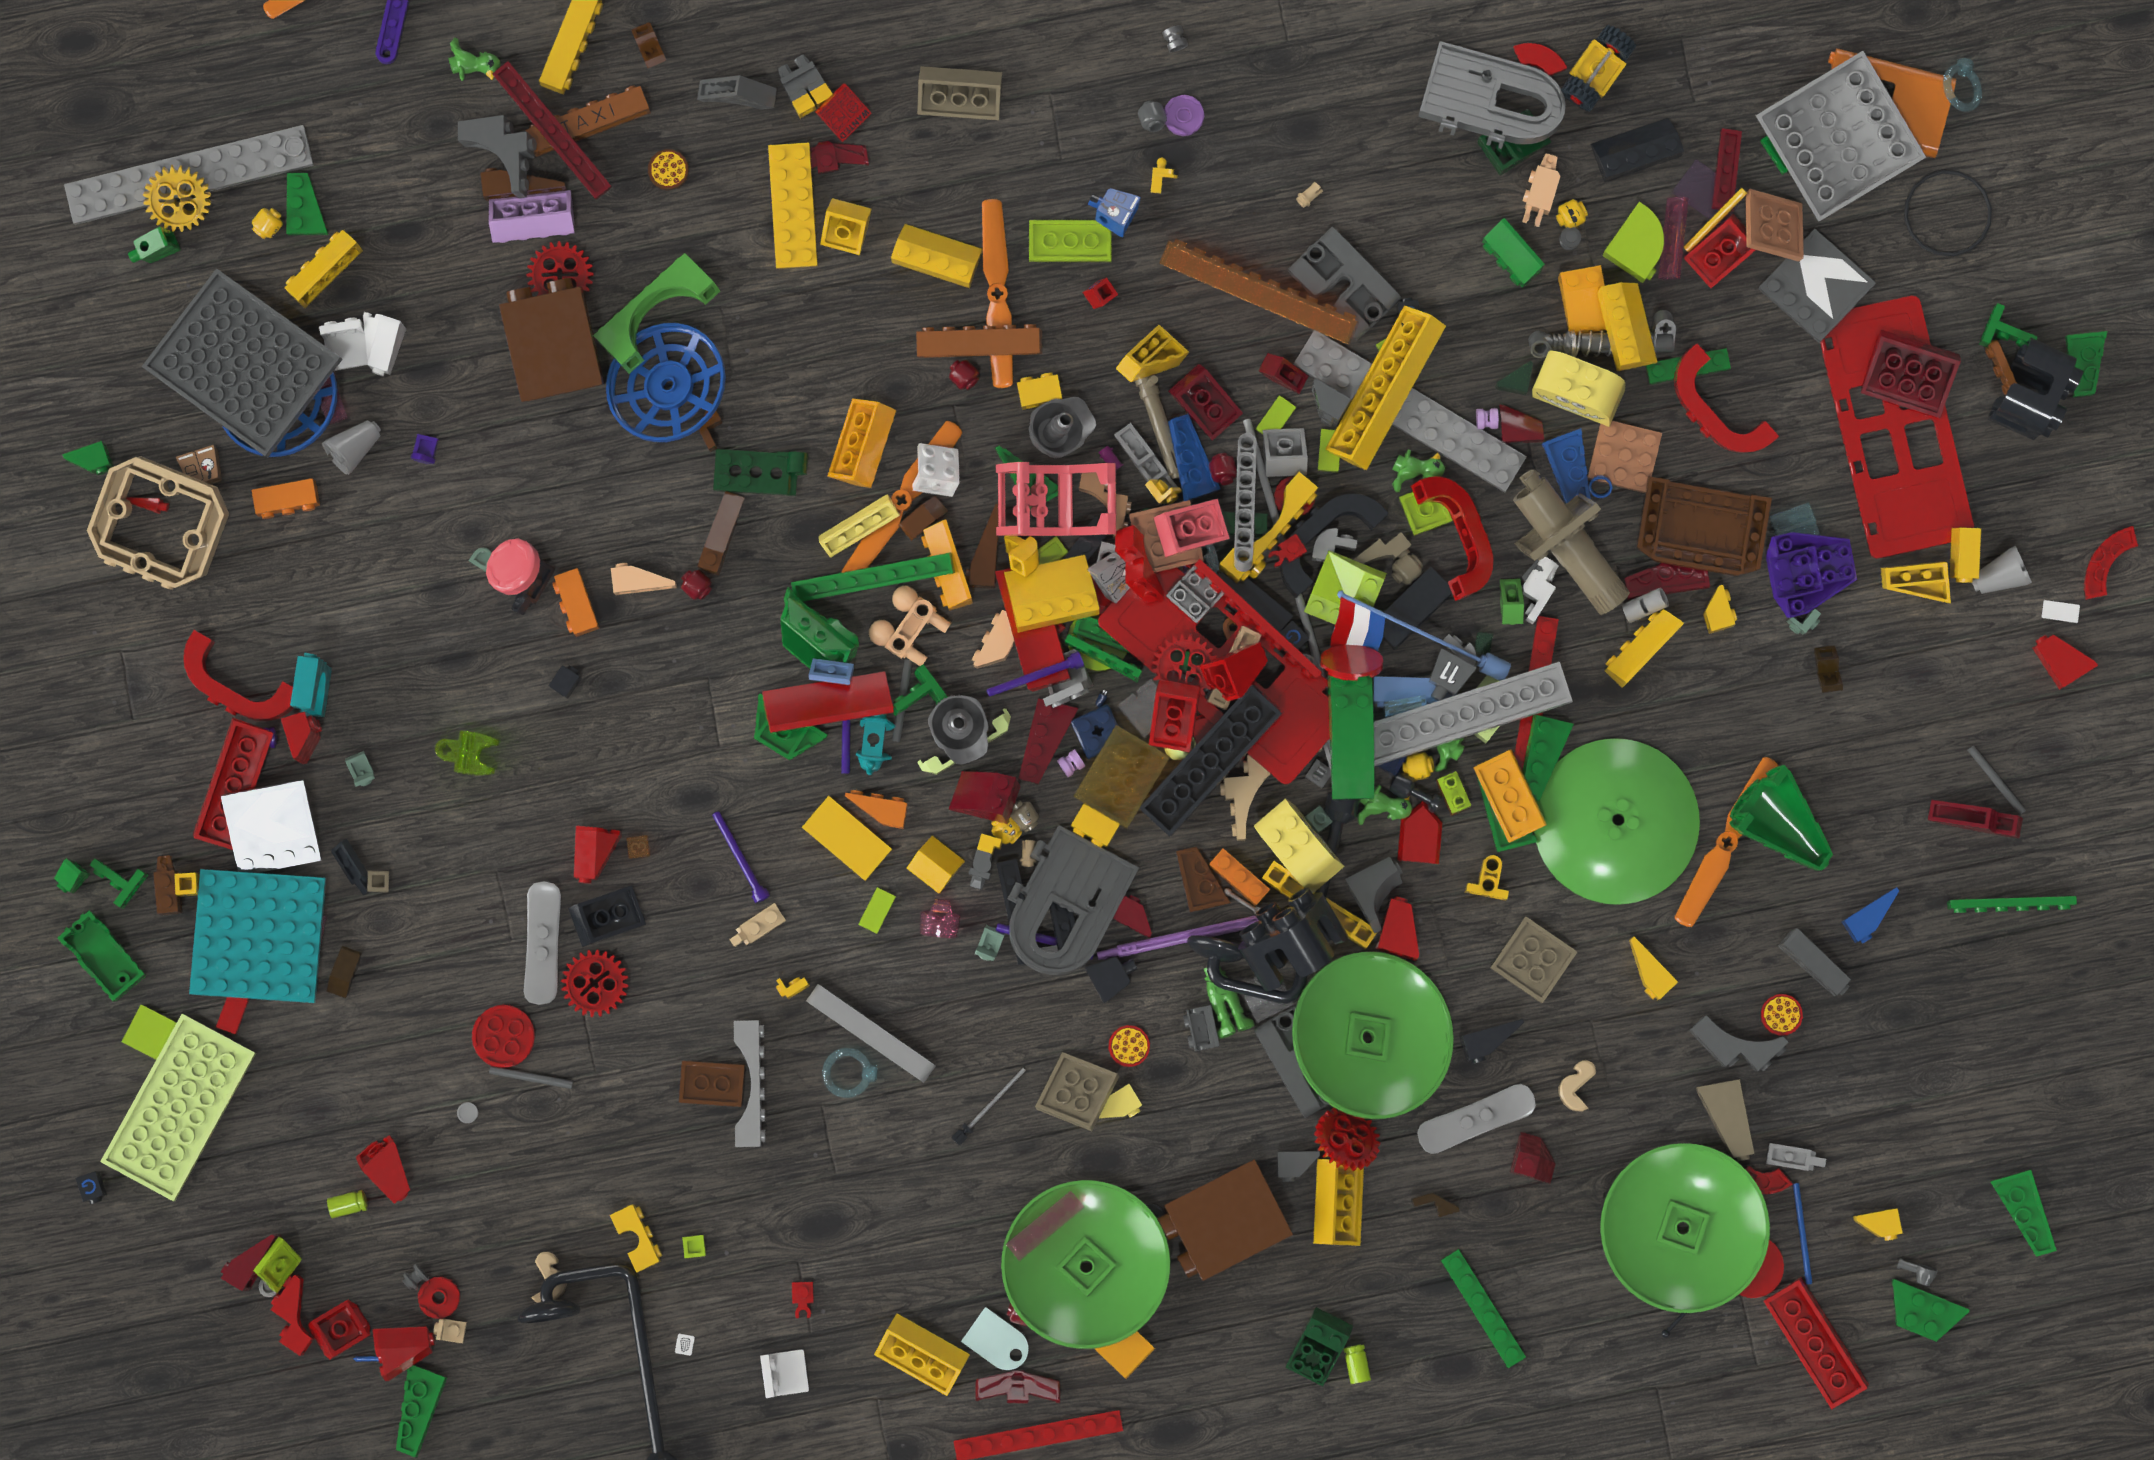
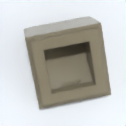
M368 871L367 892L388 893L389 871Z

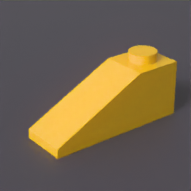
M1632 937L1629 942L1643 986L1646 988L1644 991L1652 1000L1654 998L1660 1000L1678 981L1635 937Z

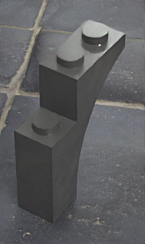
M1707 1015L1703 1016L1689 1029L1722 1067L1734 1065L1739 1060L1737 1055L1740 1054L1755 1071L1760 1069L1764 1071L1772 1064L1770 1059L1775 1055L1779 1057L1787 1050L1785 1045L1789 1043L1783 1036L1764 1042L1738 1039L1720 1029Z

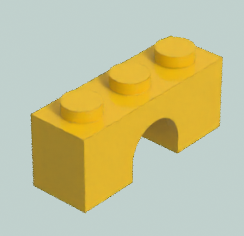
M632 1204L610 1215L618 1234L633 1231L639 1237L638 1247L634 1251L627 1253L636 1273L661 1262L659 1257L662 1256L658 1245L654 1246L650 1239L653 1237L649 1226L645 1227L642 1222L644 1215L640 1207L636 1208L635 1204Z

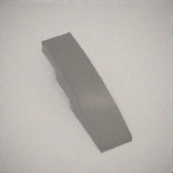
M1131 423L1114 434L1147 482L1150 479H1160L1167 484L1169 489L1177 487L1168 475V472L1155 457L1153 451Z

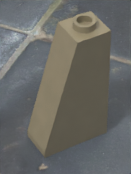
M1740 1079L1696 1087V1091L1730 1157H1737V1161L1750 1159L1749 1155L1754 1154Z

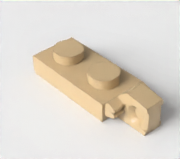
M774 903L736 929L738 934L729 940L734 947L743 941L746 945L752 944L786 920Z

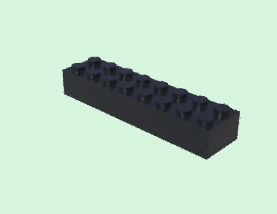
M1254 684L1251 685L1244 696L1231 706L1139 809L1169 837L1172 836L1284 712Z

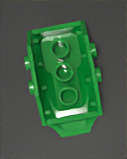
M787 587L784 596L785 607L780 619L782 646L809 669L811 668L813 658L850 663L859 647L857 635L848 631L838 619H826L815 610L809 608Z

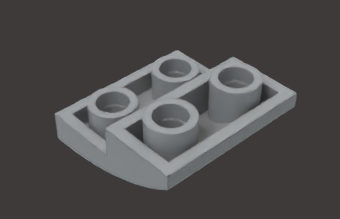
M1192 567L1170 590L1166 597L1195 623H1198L1224 594L1221 592L1217 594L1209 586L1211 582L1206 578L1202 580L1194 572L1196 568Z

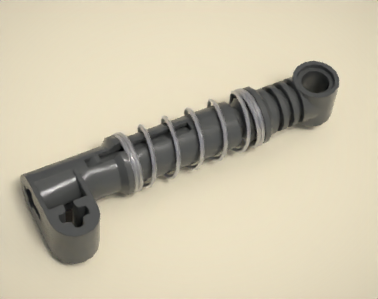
M1660 310L1653 316L1652 332H1650L1655 353L1674 352L1675 322L1669 311ZM1664 325L1666 328V332H1663L1662 327ZM1601 330V333H1592V331L1590 333H1581L1579 331V337L1575 334V331H1567L1562 336L1561 334H1557V336L1552 334V337L1543 331H1535L1531 333L1528 339L1531 354L1536 358H1545L1549 351L1562 352L1573 357L1577 356L1578 351L1585 357L1588 354H1594L1596 357L1599 354H1605L1608 357L1612 353L1608 334L1603 333V330ZM1538 343H1544L1541 346H1536Z

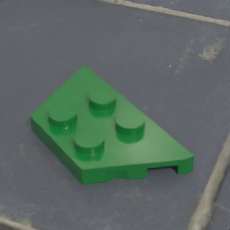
M758 695L754 739L790 761L828 737L827 734L814 726L770 733L764 709L763 695Z
M1892 1279L1895 1323L1898 1327L1937 1342L1969 1313L1970 1309Z

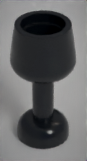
M1398 772L1390 785L1389 791L1402 799L1412 795L1426 802L1428 810L1434 813L1443 795L1436 793L1430 796L1415 788L1416 781L1413 777Z

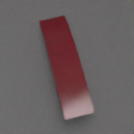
M1931 800L1928 820L1932 822L2018 839L2020 838L2023 818L2018 815L1998 813L1992 808Z

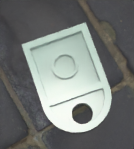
M987 1307L984 1308L961 1341L1002 1370H1012L1019 1367L1028 1355V1342L1025 1336ZM1013 1349H1019L1022 1352V1358L1019 1361H1013L1010 1358V1352Z

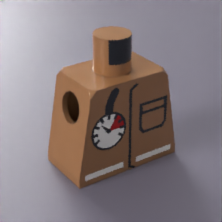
M214 445L176 457L184 474L211 485L222 480L218 449Z

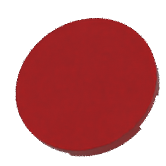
M1338 645L1325 650L1321 654L1320 666L1327 670L1328 675L1332 677L1355 681L1358 680V677L1370 675L1372 678L1378 675L1383 669V657L1376 650L1366 646Z
M497 1005L486 1010L477 1018L472 1030V1044L476 1053L484 1062L494 1067L508 1068L518 1065L529 1056L535 1043V1030L530 1018L522 1010L509 1005Z
M1769 1240L1766 1256L1757 1275L1739 1294L1740 1296L1747 1298L1763 1297L1771 1293L1779 1285L1784 1272V1261L1780 1250L1772 1241Z

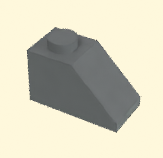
M1320 1151L1277 1152L1278 1178H1282V1182H1294L1295 1177H1300L1320 1156Z

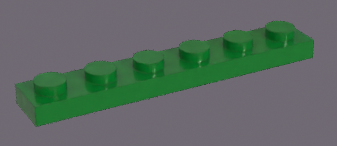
M2076 896L1947 901L1948 910H1954V913H1966V909H1974L1975 913L1987 912V908H1995V912H2007L2008 908H2016V911H2029V907H2037V911L2050 910L2051 906H2058V910H2070L2071 906L2077 905Z
M1457 1249L1440 1261L1507 1368L1526 1358L1460 1250Z

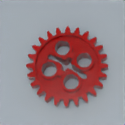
M558 241L557 247H554L552 242H550V249L542 246V253L535 251L538 258H530L534 265L527 266L528 269L532 270V273H528L526 276L533 279L528 282V285L535 286L531 292H538L537 296L549 293L544 288L546 281L558 280L557 276L542 277V274H557L558 270H562L564 274L578 273L579 275L576 277L562 276V279L571 278V280L577 283L576 287H582L583 291L590 292L586 285L593 284L588 279V277L594 276V273L588 272L592 268V264L586 265L589 257L582 258L581 256L584 251L581 250L577 253L576 245L570 249L569 242L564 247L561 246L560 241ZM550 259L555 262V267L552 270L544 268L543 265L546 260ZM568 259H573L576 262V266L572 270H568L564 266L565 261Z
M1181 634L1180 640L1173 636L1172 643L1165 640L1166 647L1159 645V649L1162 651L1161 654L1154 653L1158 660H1154L1152 663L1157 665V668L1152 669L1151 672L1158 675L1153 680L1169 681L1167 678L1168 672L1175 670L1179 674V679L1175 682L1180 683L1182 669L1179 668V665L1184 664L1185 653L1189 649L1188 666L1191 667V670H1187L1184 684H1189L1187 680L1189 675H1198L1200 681L1195 686H1201L1200 693L1204 696L1205 692L1203 689L1211 690V688L1207 685L1200 666L1214 660L1217 655H1210L1213 648H1205L1207 641L1200 644L1199 636L1195 641L1192 640V634L1189 635L1188 639H1185L1184 635ZM1173 650H1180L1183 657L1180 661H1173L1170 654ZM1199 653L1203 656V662L1200 665L1192 663L1191 657L1193 654Z
M598 949L595 955L592 954L591 950H588L586 957L583 953H580L579 960L574 957L572 958L575 963L574 965L567 963L570 969L569 972L563 971L567 979L561 980V982L566 983V986L561 988V990L568 992L564 999L571 998L568 1005L573 1006L576 1004V1012L582 1008V1015L584 1016L588 1011H590L591 1017H594L595 1012H598V1015L602 1017L604 1010L607 1014H611V1007L616 1010L618 1009L615 1004L616 1002L623 1003V1000L620 998L621 995H628L623 991V988L629 987V985L624 983L629 977L622 975L626 968L619 969L622 962L617 961L614 963L616 957L614 955L608 959L607 951L602 956H600ZM599 963L602 966V970L599 974L595 975L591 972V967L593 964ZM606 971L610 972L609 975L598 982V988L592 987L584 996L580 995L592 985V979L598 980ZM578 977H584L586 980L582 988H577L575 985ZM608 979L615 981V987L612 990L605 989L604 984ZM596 992L599 995V1001L591 1004L588 999L589 995Z
M1335 1107L1331 1111L1327 1110L1315 1126L1317 1130L1314 1135L1318 1137L1315 1143L1321 1144L1318 1151L1324 1150L1323 1158L1329 1156L1330 1164L1335 1161L1336 1168L1343 1165L1345 1171L1349 1167L1352 1171H1355L1357 1167L1360 1170L1365 1166L1368 1167L1377 1157L1376 1155L1380 1151L1378 1147L1381 1142L1376 1141L1380 1135L1374 1134L1377 1128L1370 1127L1372 1120L1365 1121V1118L1349 1115L1337 1110Z

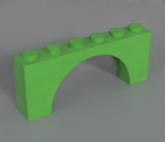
M684 253L593 336L630 374L644 361L637 349L636 334L643 317L652 307L663 300L677 296L692 297L706 305L720 290L714 281Z

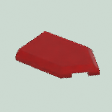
M1424 801L1417 805L1408 817L1401 819L1397 861L1439 864L1442 822L1435 813H1431L1428 810V805Z

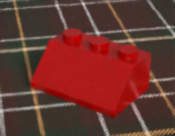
M303 711L282 718L281 722L293 759L304 765L308 763L321 738L320 732L322 727L319 719L316 720L315 717Z

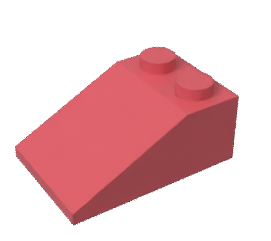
M1218 499L1165 512L1154 517L1165 557L1230 539Z

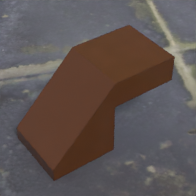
M650 22L631 29L647 68L666 61Z
M717 411L699 430L710 452L716 450L717 447L709 430L722 424Z
M934 496L899 524V527L912 541L923 534L924 529L945 516L948 510Z

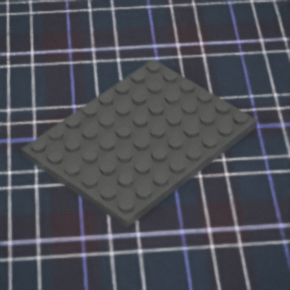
M216 268L142 367L268 458L343 359Z

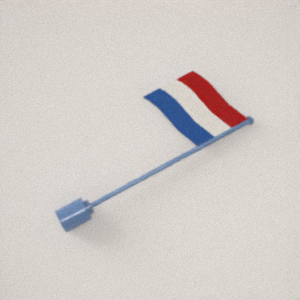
M1342 590L1337 593L1338 598H1340L1339 615L1332 632L1330 648L1338 645H1361L1378 652L1383 638L1385 618L1478 661L1479 672L1498 681L1504 680L1508 675L1511 663L1487 653L1479 658L1344 594Z

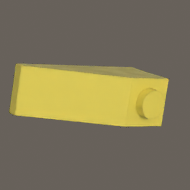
M1130 1084L1109 1096L1099 1119L1125 1117L1126 1115H1129L1131 1118L1140 1112L1139 1107L1142 1104Z

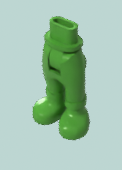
M1219 966L1220 973L1223 976L1227 977L1225 975L1226 972L1222 971L1221 967ZM1207 967L1204 968L1206 974L1205 981H1208L1206 982L1208 997L1218 1021L1221 1022V1028L1217 1031L1218 1038L1223 1039L1236 1033L1234 1025L1230 1020V1015L1227 1012L1225 1001L1228 1003L1231 1014L1235 1019L1238 1032L1254 1027V1021L1243 1014L1244 1010L1241 1007L1238 994L1215 986L1208 976Z

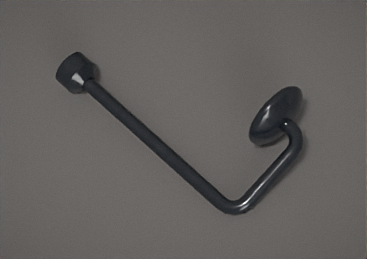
M1332 793L1327 794L1324 811L1332 820L1326 844L1337 855L1343 825L1356 818L1360 801L1357 799L1332 800ZM1331 878L1316 890L1315 893L1321 892L1326 898ZM1191 935L1187 939L1188 945L1195 953L1208 959V976L1215 986L1223 990L1276 1003H1290L1299 998L1305 988L1308 975L1300 977L1297 972L1295 973L1292 987L1287 991L1276 989L1265 991L1260 985L1227 978L1220 973V962L1232 963L1245 959L1238 949V944L1200 935Z
M607 1264L551 1274L544 1280L541 1286V1302L526 1307L518 1315V1322L522 1324L538 1323L579 1314L581 1308L576 1303L563 1299L553 1300V1290L557 1285L620 1276L625 1280L652 1454L649 1455L647 1460H677V1458L664 1450L639 1281L634 1271L623 1264Z

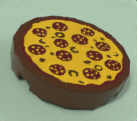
M664 149L657 152L651 157L648 164V174L651 182L662 190L680 188L686 182L689 175V167L685 157L675 150Z

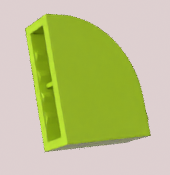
M1639 202L1602 255L1642 283H1644L1646 278L1650 280L1657 271L1654 267L1662 254L1664 246L1663 229L1656 215Z

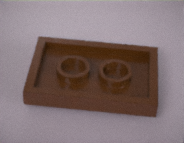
M682 1061L679 1103L742 1107L745 1065Z

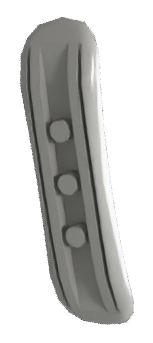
M545 881L534 883L529 888L527 894V953L524 995L529 1003L538 1005L547 1004L554 1000L558 986V937L561 894L555 884Z
M1513 1085L1473 1104L1425 1121L1417 1131L1419 1143L1426 1152L1431 1154L1439 1153L1482 1133L1525 1118L1535 1109L1534 1095L1525 1085Z

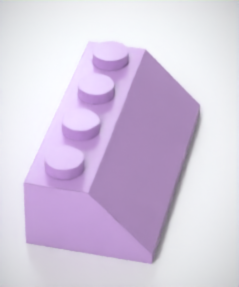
M571 190L527 195V198L520 199L518 197L489 200V227L492 242L505 243L511 240H527L536 237L546 238L553 235L574 233Z

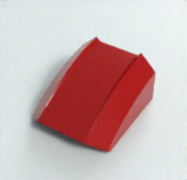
M350 1300L344 1301L308 1324L311 1334L329 1360L370 1336V1325L357 1304Z

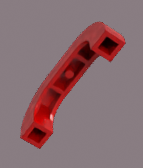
M1694 344L1679 360L1674 375L1675 392L1681 405L1687 411L1686 416L1693 423L1696 421L1701 428L1699 430L1706 438L1710 437L1717 445L1728 451L1748 453L1770 445L1779 436L1766 421L1761 422L1747 434L1734 433L1725 426L1698 395L1695 388L1696 374L1711 358L1698 344Z
M1437 476L1428 477L1411 485L1418 505L1427 502H1438L1445 506L1452 516L1468 558V568L1465 574L1450 580L1448 584L1455 601L1464 599L1483 588L1493 570V553L1488 541V535L1481 523L1480 515L1469 494L1459 484L1450 479Z
M193 630L184 650V667L193 685L209 696L207 698L208 701L217 706L219 703L227 706L225 711L234 716L239 713L255 721L276 720L294 709L290 706L293 687L283 681L270 699L263 702H253L211 678L206 668V659L215 642Z

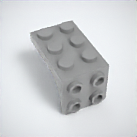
M1073 649L1069 652L1064 653L1066 660L1067 657H1070V654L1075 653L1078 650ZM1085 665L1077 670L1075 668H1068L1071 680L1048 687L1050 695L1043 698L1046 706L1052 704L1054 708L1071 701L1069 696L1075 699L1089 693L1088 688L1092 687L1093 683Z

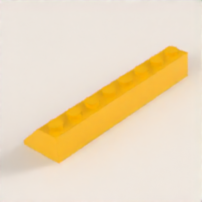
M1404 305L1325 450L1364 470L1368 469L1446 325L1430 314Z

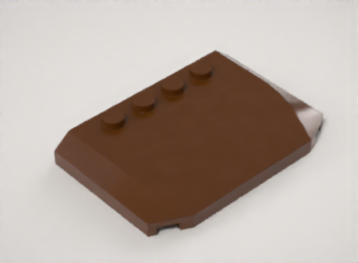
M1648 477L1636 547L1638 550L1655 562L1732 576H1740L1760 569L1772 498L1752 494L1751 496L1669 482L1670 480Z

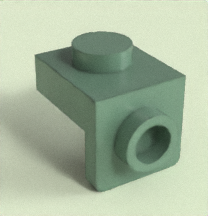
M1813 609L1801 623L1794 617L1789 618L1786 622L1790 624L1789 628L1794 633H1801L1803 635L1809 629L1813 630L1820 622L1818 617L1821 613Z
M364 751L345 758L356 787L359 785L366 786L375 779L373 768Z
M1321 806L1305 816L1306 821L1318 834L1332 823V820Z
M986 925L975 954L979 955L983 960L994 961L1005 933L998 932L996 928Z

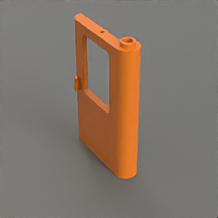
M1836 48L1835 52L1831 51L1828 63L1831 64V70L1858 53ZM1867 56L1880 80L1891 82L1895 85L1892 96L1894 104L1925 156L1935 158L1955 89L1956 78Z

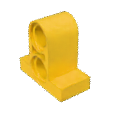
M1490 855L1483 861L1478 885L1467 883L1465 893L1505 901L1508 899L1509 891L1498 889L1502 862L1498 856ZM1488 860H1494L1497 863L1496 870L1491 871L1487 868L1486 863ZM1483 881H1491L1493 883V890H1484L1482 886Z

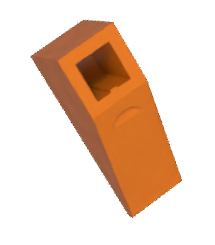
M856 790L845 793L847 799L883 826L904 829L908 804L904 802L903 798L892 797L891 800L883 799L884 795L871 793V797L863 796V792Z

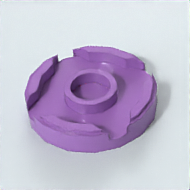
M1180 95L1170 99L1166 104L1164 111L1167 116V122L1165 125L1172 133L1179 136H1189L1197 132L1202 126L1204 111L1200 102L1194 97Z

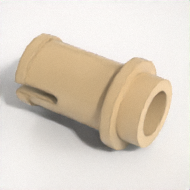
M1314 182L1303 193H1299L1296 200L1303 208L1309 207L1310 202L1321 194L1323 190Z
M1033 840L1022 841V859H1020V862H1022L1024 867H1033L1034 863H1036V860L1030 857L1035 848V841Z

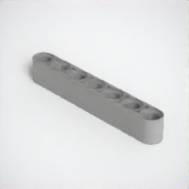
M1244 433L1239 437L1237 451L1234 567L1241 572L1250 570L1253 564L1257 441L1255 436L1250 433ZM1244 444H1250L1251 447H1250V448H1245V447H1243L1242 445H1244ZM1247 462V463H1250L1251 465L1246 467V466H1243L1242 464ZM1244 481H1247V482H1249V483H1251V484H1249V485H1243V484H1241V483L1244 482ZM1247 500V501H1249L1250 503H1249V504H1242L1241 501ZM1247 519L1249 520V522L1242 523L1240 522V520ZM1247 538L1249 541L1241 542L1239 539ZM1246 557L1248 560L1240 561L1239 558Z
M817 984L806 1001L923 1083L936 1067L933 1063L819 984Z

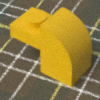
M1005 536L1006 553L1009 554L1011 570L1027 577L1039 565L1036 540L1032 536H1029L1026 540L1018 536Z

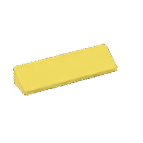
M887 494L819 536V543L831 558L897 518L900 514Z

